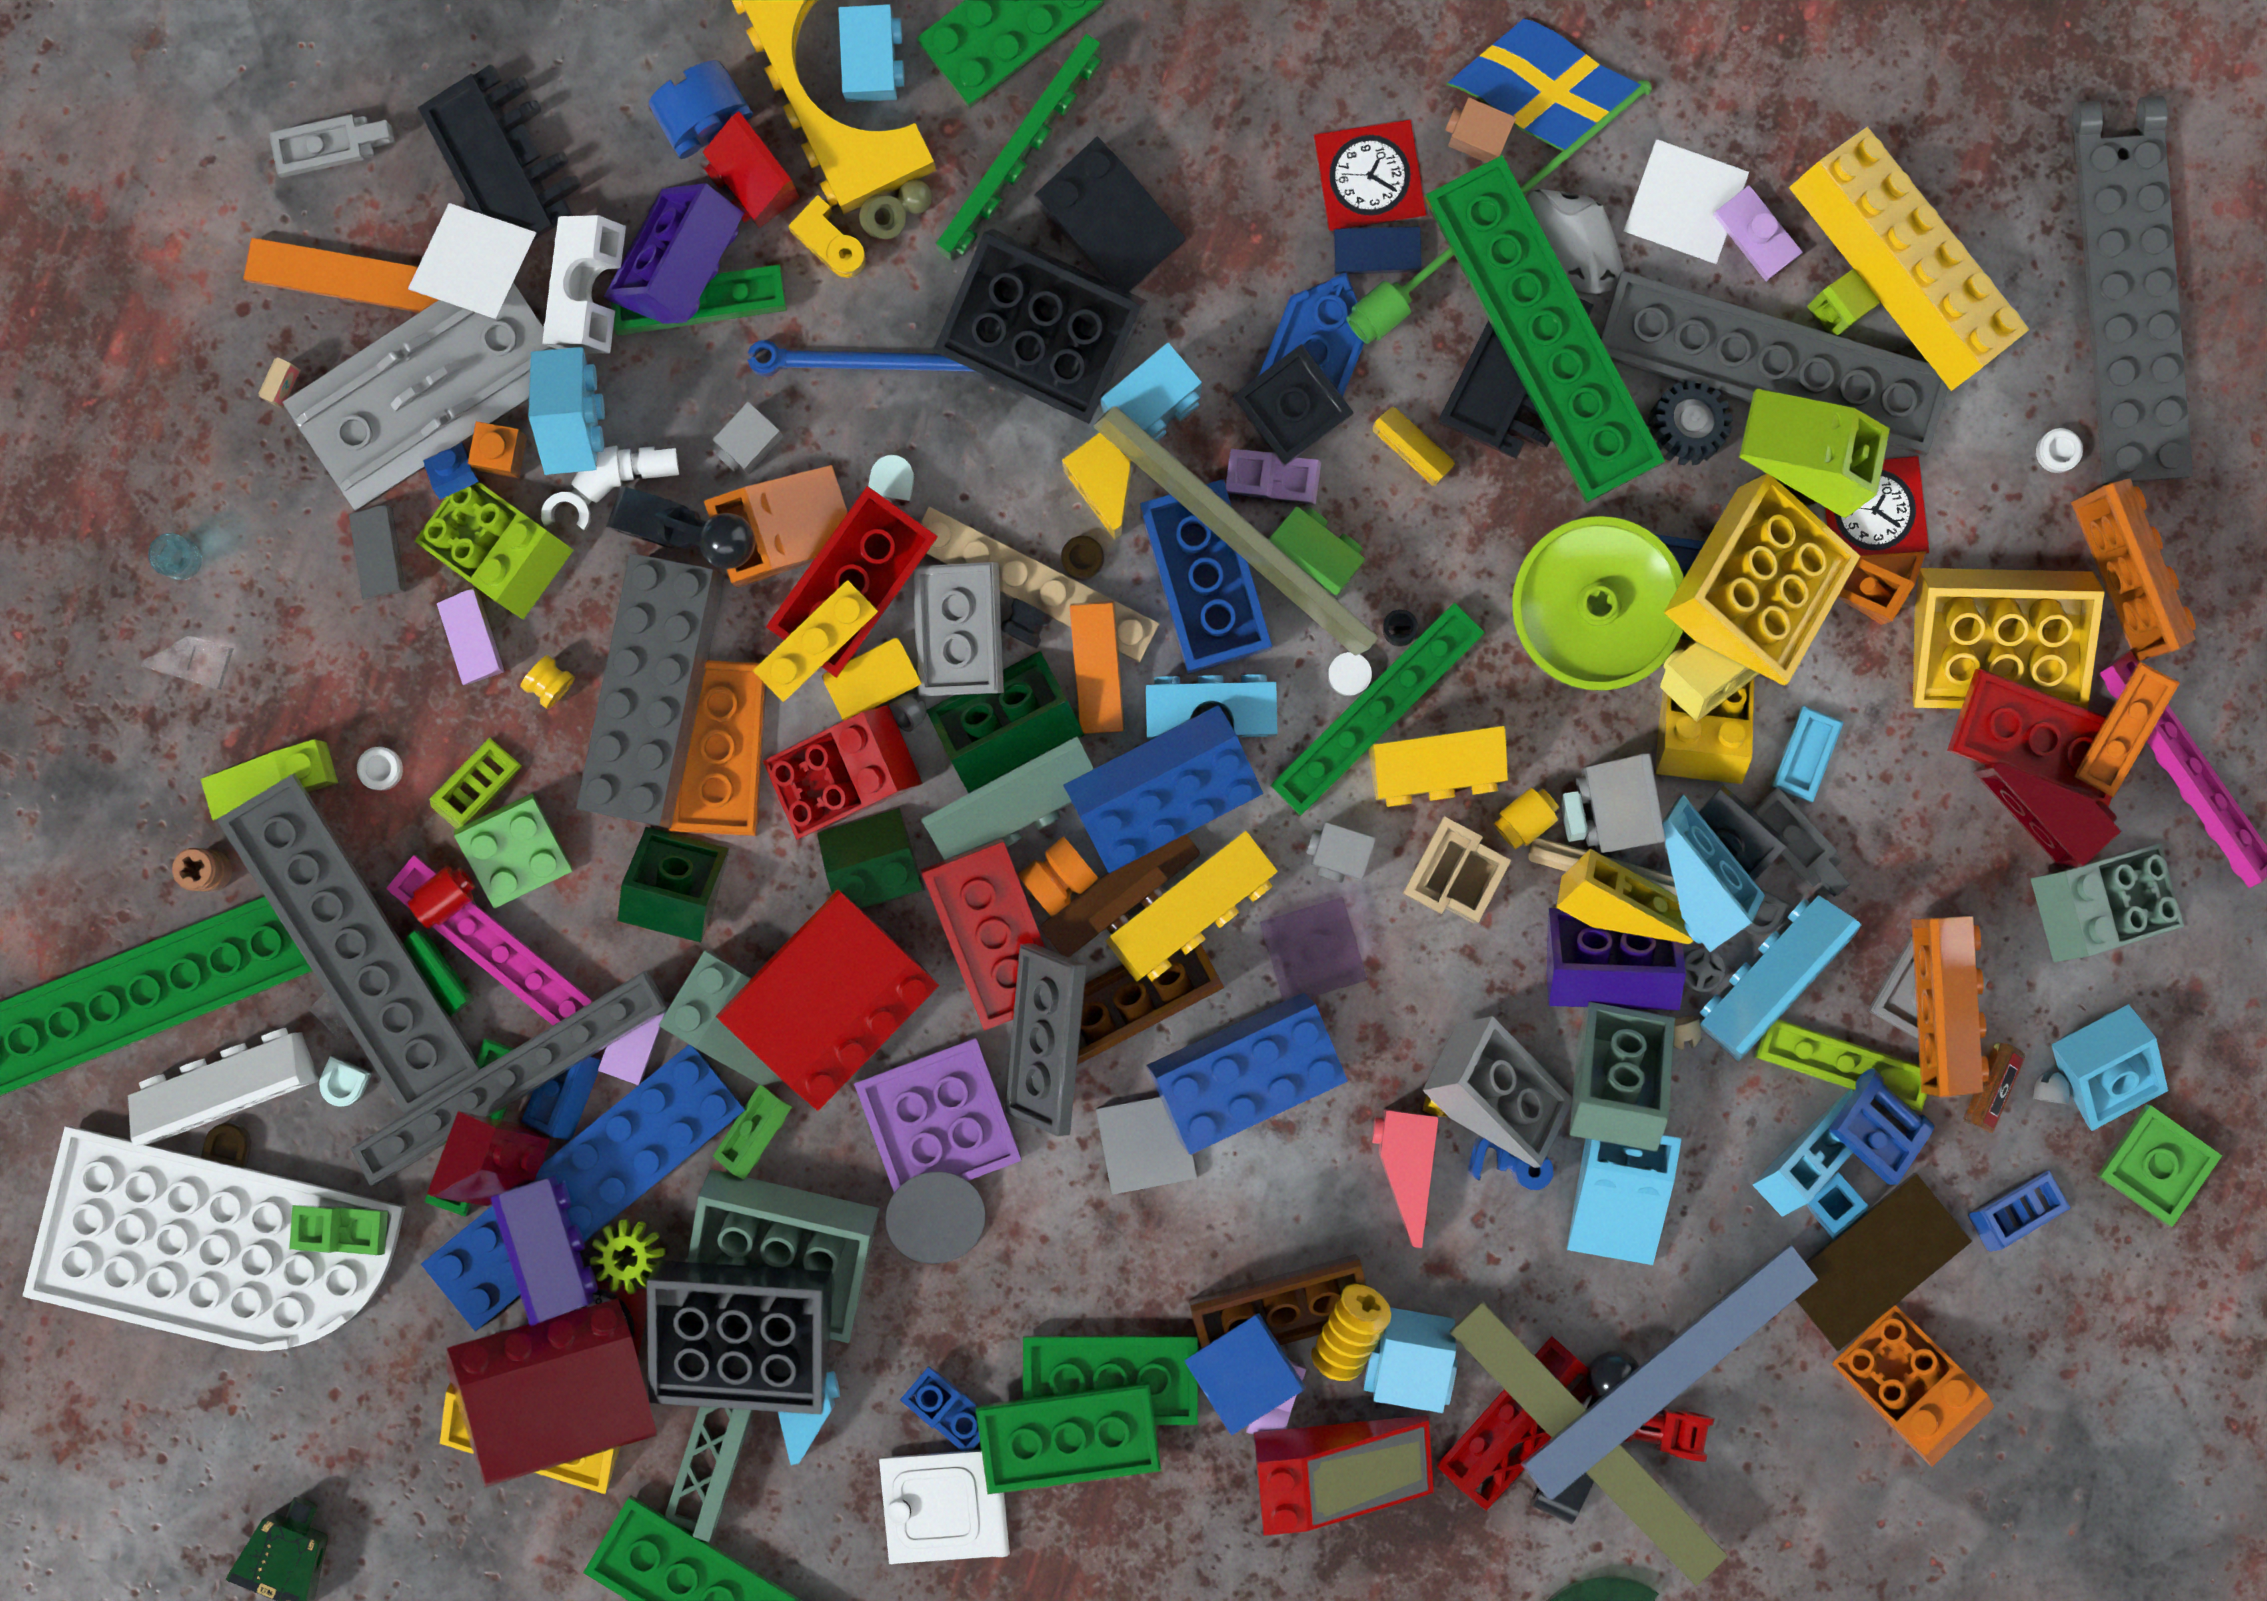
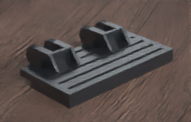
M490 64L476 74H469L417 108L471 210L537 232L533 239L534 241L556 227L558 217L573 216L564 198L579 189L581 183L577 175L562 179L547 190L541 184L542 180L561 170L569 163L565 152L556 153L532 168L527 169V165L542 156L524 123L539 114L541 107L537 100L528 101L505 115L501 107L524 93L529 86L524 76L517 77L488 94L487 90L502 82L494 65Z
M1579 298L1589 316L1594 308V304ZM1488 320L1438 421L1439 424L1517 460L1525 442L1508 433H1512L1543 448L1548 447L1552 439L1545 432L1518 421L1523 410L1538 417L1540 416Z

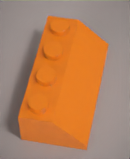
M1973 916L1911 919L1921 1093L1938 1097L1983 1092V1082H1987L1989 1078V1066L1987 1057L1981 1056L1980 1038H1985L1986 1036L1985 1015L1983 1012H1979L1978 995L1983 994L1984 979L1982 970L1976 968L1975 951H1980L1981 948L1980 928L1978 925L1973 924Z

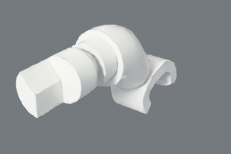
M617 445L605 447L604 452H597V470L578 472L571 482L575 487L571 492L553 494L545 501L541 510V520L544 527L555 522L554 514L558 505L563 502H570L576 506L579 512L577 525L583 530H587L591 522V510L589 507L591 501L598 503L614 487L622 486V481L634 480V475L642 474L643 479L679 475L676 448L655 450L654 446L640 447L639 453H632L631 449L618 450Z

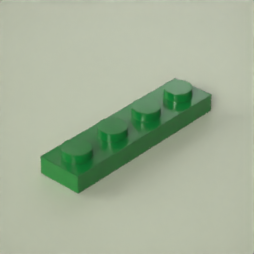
M780 265L716 274L706 284L699 298L700 306L697 312L686 323L663 324L611 302V309L615 310L614 331L617 336L787 311Z

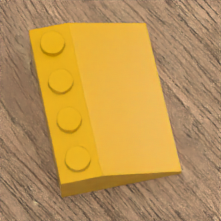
M1766 473L1737 488L1664 613L1695 641L1785 685L1790 682L1858 562L1860 555L1777 479Z
M1921 568L1918 576L1914 619V708L1961 709L1975 669H1983L2088 710L2104 599V590L2094 572Z

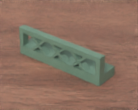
M699 1407L665 1513V1517L683 1528L694 1531L692 1537L710 1542L715 1534L754 1410L724 1408L730 1419L726 1433L713 1439L705 1425L707 1414L717 1408ZM702 1433L707 1443L697 1447ZM723 1441L719 1452L716 1444ZM710 1448L716 1459L712 1475L699 1481L691 1464L694 1455ZM689 1474L693 1485L684 1489ZM709 1483L706 1493L703 1488V1485ZM696 1489L703 1502L698 1520L676 1514L680 1498Z

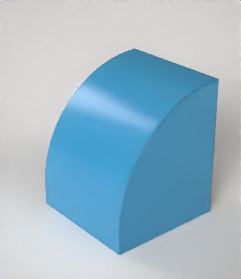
M1839 1172L1828 1180L1814 1198L1806 1204L1832 1239L1862 1216L1868 1207L1866 1202Z

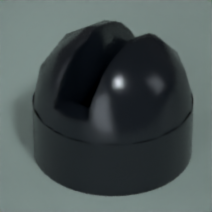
M1398 609L1386 616L1383 623V635L1391 645L1397 647L1406 646L1417 635L1418 622L1411 612ZM1410 629V634H1391L1389 630L1400 631Z

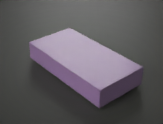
M667 1011L607 1046L598 1071L640 1085L661 1027L658 1025Z

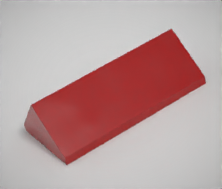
M867 486L766 625V628L782 640H785L848 580L878 613L821 666V668L837 678L938 536Z

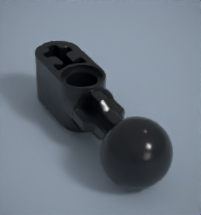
M620 486L606 526L619 533L670 549H675V546L687 549L692 545L699 546L704 558L713 566L721 569H733L743 565L749 560L755 548V534L751 525L737 514L721 513L704 521L701 520L698 512L689 510L688 507L625 486Z
M1607 1351L1598 1355L1591 1362L1586 1379L1592 1397L1586 1409L1591 1407L1639 1367V1364L1633 1357L1621 1351ZM1585 1472L1553 1500L1547 1499L1537 1485L1531 1499V1506L1566 1523L1573 1524L1594 1481Z

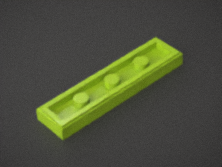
M1780 1019L1760 1038L1754 1055L1755 1058L1852 1090L1856 1089L1855 1085L1861 1074L1873 1068L1883 1076L1884 1084L1911 1109L1922 1112L1927 1094L1921 1093L1920 1065Z

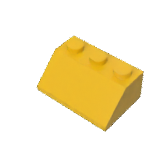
M1504 726L1375 744L1368 749L1375 800L1386 799L1387 807L1413 804L1412 795L1429 793L1430 801L1455 798L1454 789L1468 787L1472 788L1473 795L1497 792V783H1503L1508 780Z

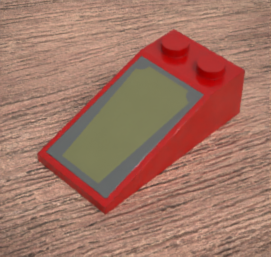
M1428 1415L1253 1432L1264 1536L1308 1532L1434 1493Z

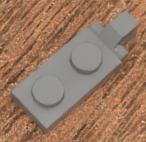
M352 114L269 133L277 175L281 178L365 160L364 158L374 156L373 147L395 142L392 125L387 120L368 124L365 116L354 117Z

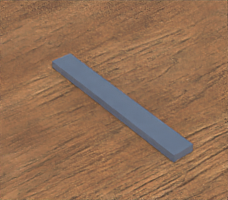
M1786 1245L1522 1462V1466L1547 1499L1553 1500L1818 1281L1817 1277L1794 1247Z

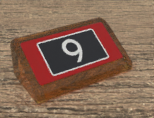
M1997 1042L1994 1044L1988 1058V1081L1983 1082V1092L1973 1093L1963 1116V1122L1988 1133H1993L2025 1060V1054L2008 1043Z

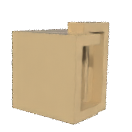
M1443 816L1402 894L1440 914L1443 913L1444 909H1447L1471 923H1479L1511 860L1479 844L1483 836Z

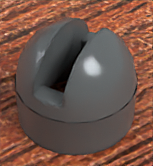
M906 693L901 695L889 705L898 727L907 732L914 730L926 717V704L924 701L918 703L916 701L918 695Z

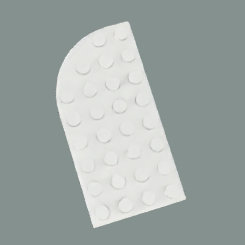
M65 1126L22 1297L234 1348L257 1351L288 1349L320 1339L337 1330L351 1320L373 1297L390 1267L406 1206L249 1168L223 1164L149 1144L134 1147L132 1141L74 1126ZM292 1205L387 1210L385 1254L325 1253L289 1249Z

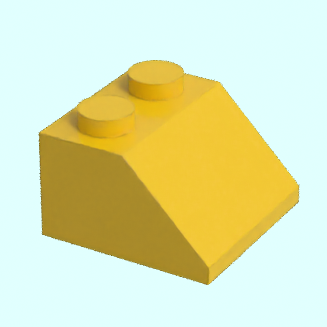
M1099 432L1062 460L1064 473L1113 539L1116 540L1122 536L1131 478L1130 462L1132 460Z

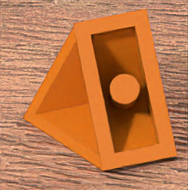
M1926 551L1860 556L1837 598L1881 625L1892 622L1916 583Z

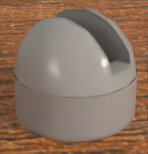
M2046 1072L2037 1078L2033 1093L2034 1100L2061 1104L2069 1103L2070 1087L2065 1076L2058 1072L2054 1074Z

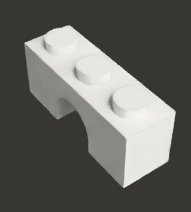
M599 215L558 217L542 344L556 349L583 347L584 353H610L615 310L593 303L592 286L597 276L604 270L621 268L626 226Z

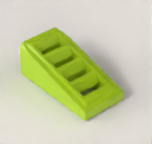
M489 737L429 799L431 807L455 829H458L477 820L519 772L522 765ZM487 756L504 770L500 775H497L483 762ZM475 770L491 782L488 788L471 775ZM464 783L479 795L475 801L460 789ZM452 796L466 808L462 814L448 802Z

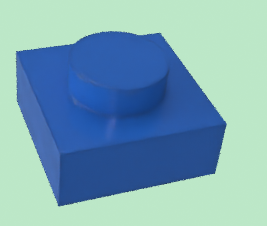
M463 443L423 460L432 489L439 500L479 482L474 468L468 464L469 453Z

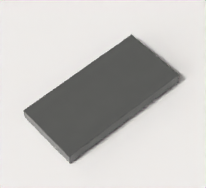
M1033 943L1020 944L1005 1113L1055 1136L1070 1135L1086 964Z

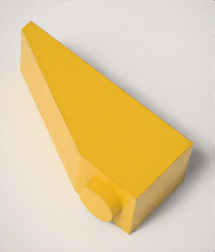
M1589 849L1561 877L1556 908L1591 927L1690 944L1694 941L1685 928V921L1682 918L1676 895L1592 849Z

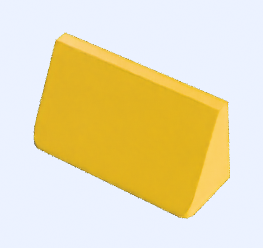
M1391 407L1375 421L1372 427L1373 432L1432 486H1436L1454 467V460L1397 408Z
M893 638L849 660L837 678L829 672L822 675L824 684L843 721L863 711L873 709L922 684L899 638Z

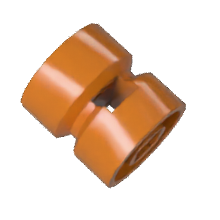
M1064 836L1045 851L1046 860L1042 862L1035 859L1017 874L1052 918L1071 903V893L1082 894L1099 880Z

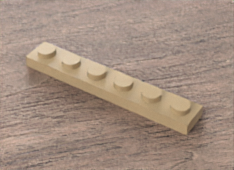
M928 507L920 523L938 536L926 555L946 565L998 562L999 588L1001 593L1013 599L1022 600L1052 616L1054 620L1070 628L1069 606L1072 603L1114 601L931 507ZM1115 601L1119 653L1140 663L1160 623Z

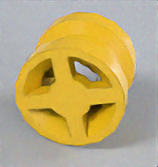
M547 654L532 667L523 679L520 687L527 693H535L540 698V704L546 709H550L568 691L575 680V676L569 671L562 672L556 667V660Z

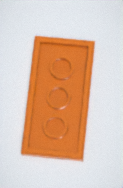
M706 661L704 668L706 670L683 780L679 786L673 820L669 831L757 836L766 684L753 670L760 663Z

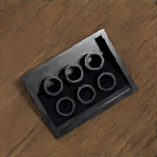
M992 228L985 231L981 237L933 351L1090 424L1101 402V398L1104 396L1132 339L1148 301Z
M659 1260L647 1279L649 1403L822 1415L824 1411L832 1317V1271Z

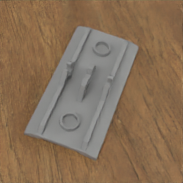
M513 282L496 319L438 300L282 403L354 510L357 511L425 467L423 460L456 446L471 437L474 433L476 421L491 424L528 400L531 351L553 350L556 348L542 344L544 327Z

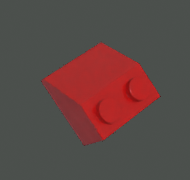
M740 111L728 120L703 151L704 156L709 162L703 169L718 189L724 185L728 187L735 197L730 202L744 212L741 218L744 223L752 219L756 226L761 228L800 198L791 178Z

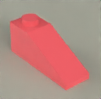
M1384 1109L1383 1118L1375 1117L1372 1143L1379 1144L1378 1152L1410 1244L1413 1247L1422 1248L1439 1117L1429 1114Z

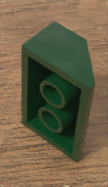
M1041 650L1003 670L1004 693L954 695L927 709V714L968 794L1075 737L1079 739L1085 736Z

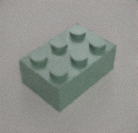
M1588 1002L1578 1034L1570 1135L1651 1151L1658 1150L1669 1118L1675 1018Z

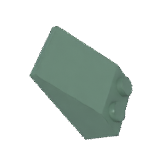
M704 951L658 1026L747 1078L776 1092L782 1080L716 1017L723 1007L753 976L714 952Z

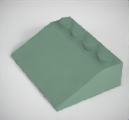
M710 1169L698 1196L687 1262L832 1271L830 1339L849 1343L872 1248L879 1208L748 1177L743 1180L734 1174Z

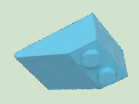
M1683 794L1676 799L1662 822L1665 844L1682 918L1685 921V928L1696 943H1703L1711 952L1752 923L1765 895Z

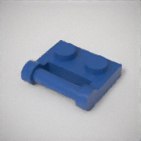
M1871 1068L1858 1078L1855 1091L1828 1130L1887 1184L1898 1185L1932 1134L1934 1123L1925 1115H1917L1884 1084L1883 1076ZM1873 1098L1907 1128L1906 1136L1870 1104Z

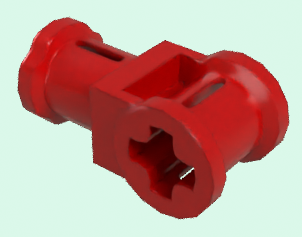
M1663 1409L1662 1414H1655L1643 1424L1644 1426L1656 1429L1641 1426L1623 1442L1631 1443L1633 1440L1652 1443L1656 1444V1448L1661 1452H1666L1683 1459L1706 1462L1708 1455L1704 1452L1708 1428L1714 1425L1715 1418L1686 1410L1673 1411Z

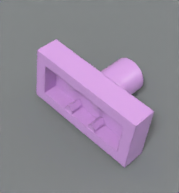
M1750 185L1713 214L1765 281H1768L1803 253Z

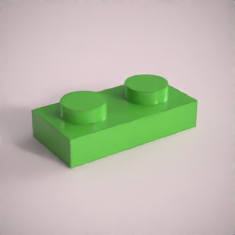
M759 1084L745 1105V1111L738 1116L713 1154V1157L732 1174L745 1180L751 1169L759 1162L762 1152L776 1131L783 1125L785 1117L792 1106L775 1092Z

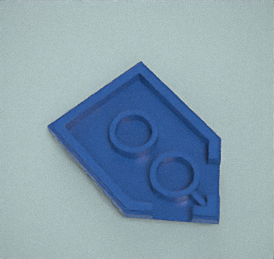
M1347 273L1330 279V281L1309 290H1304L1290 296L1259 375L1302 344L1343 398L1364 342L1353 332L1346 320V317L1352 313L1351 308L1358 302Z

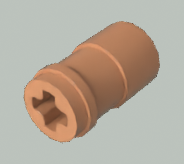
M189 848L177 855L173 862L172 873L179 886L186 890L215 892L221 890L229 883L232 877V865L228 857L218 850Z

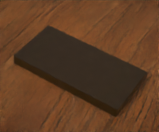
M1913 1173L1837 1237L1805 1261L1818 1281L1799 1295L1795 1302L1831 1346L1839 1352L1973 1241L1919 1175Z

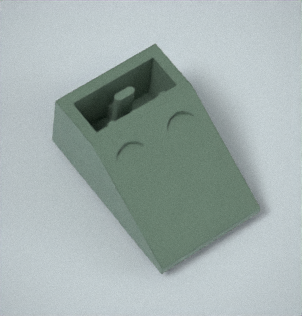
M2161 843L2087 862L2083 867L2065 868L2031 878L2053 962L2089 957L2184 927Z

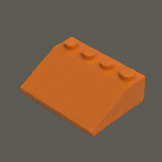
M2129 478L2106 485L2071 502L2124 635L2136 659L2141 661L2169 653L2196 640L2193 633L2196 629L2194 617L2189 608L2183 607L2176 592L2179 590L2178 578L2172 567H2166L2160 552L2163 549V542L2158 530L2148 523L2144 513L2147 504L2141 489L2138 486H2133Z

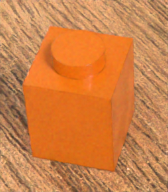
M476 421L468 464L477 471L519 478L527 436L519 429Z

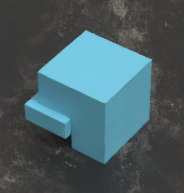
M1390 1308V1323L1380 1338V1345L1376 1346L1367 1363L1363 1391L1374 1392L1373 1401L1443 1413L1444 1406L1450 1405L1458 1368L1457 1359H1455L1456 1338L1450 1333V1330L1455 1326V1319Z

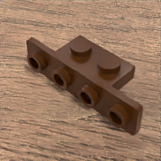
M1185 834L1111 873L1107 872L1085 892L1075 897L1057 915L1043 922L1040 928L1057 951L1069 958L1105 929L1112 935L1131 920L1127 912L1141 902L1147 908L1165 894L1166 891L1161 885L1199 857L1200 851L1188 835Z

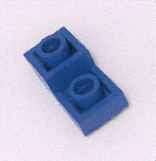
M928 1366L900 1401L932 1429L935 1427L961 1451H972L980 1441L975 1409L978 1404Z

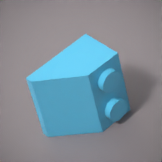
M2129 1004L2114 1012L2105 1014L2099 1020L2076 1032L2065 1035L2061 1040L2052 1044L2058 1071L2069 1082L2070 1094L2091 1131L2168 1091L2157 1039Z

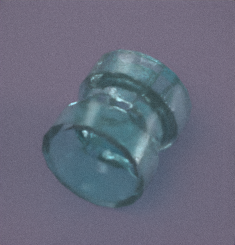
M165 533L158 536L151 543L148 550V559L156 572L175 580H187L199 571L202 564V553L192 540L175 533Z

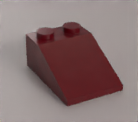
M2000 762L1980 766L1973 772L2060 869L2083 867L2122 832L2114 823L2117 820L2114 812L2100 800L2095 803L2092 798Z

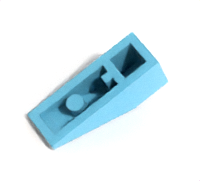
M1852 1089L1846 1091L1792 1142L1753 1183L1758 1192L1782 1217L1808 1204L1853 1153L1828 1130L1853 1094Z

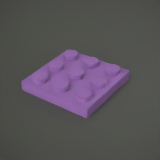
M977 1038L854 1083L894 1193L903 1183L919 1174L939 1171L948 1172L969 1181L1022 1161Z

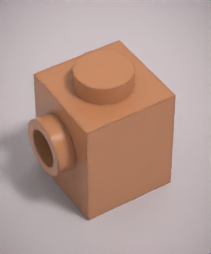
M1468 97L1464 109L1455 106L1445 131L1452 133L1448 146L1487 163L1501 155L1516 117Z

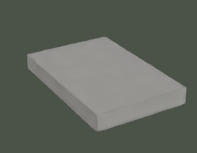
M999 563L917 566L913 571L917 675L922 683L917 686L918 696L1004 693Z

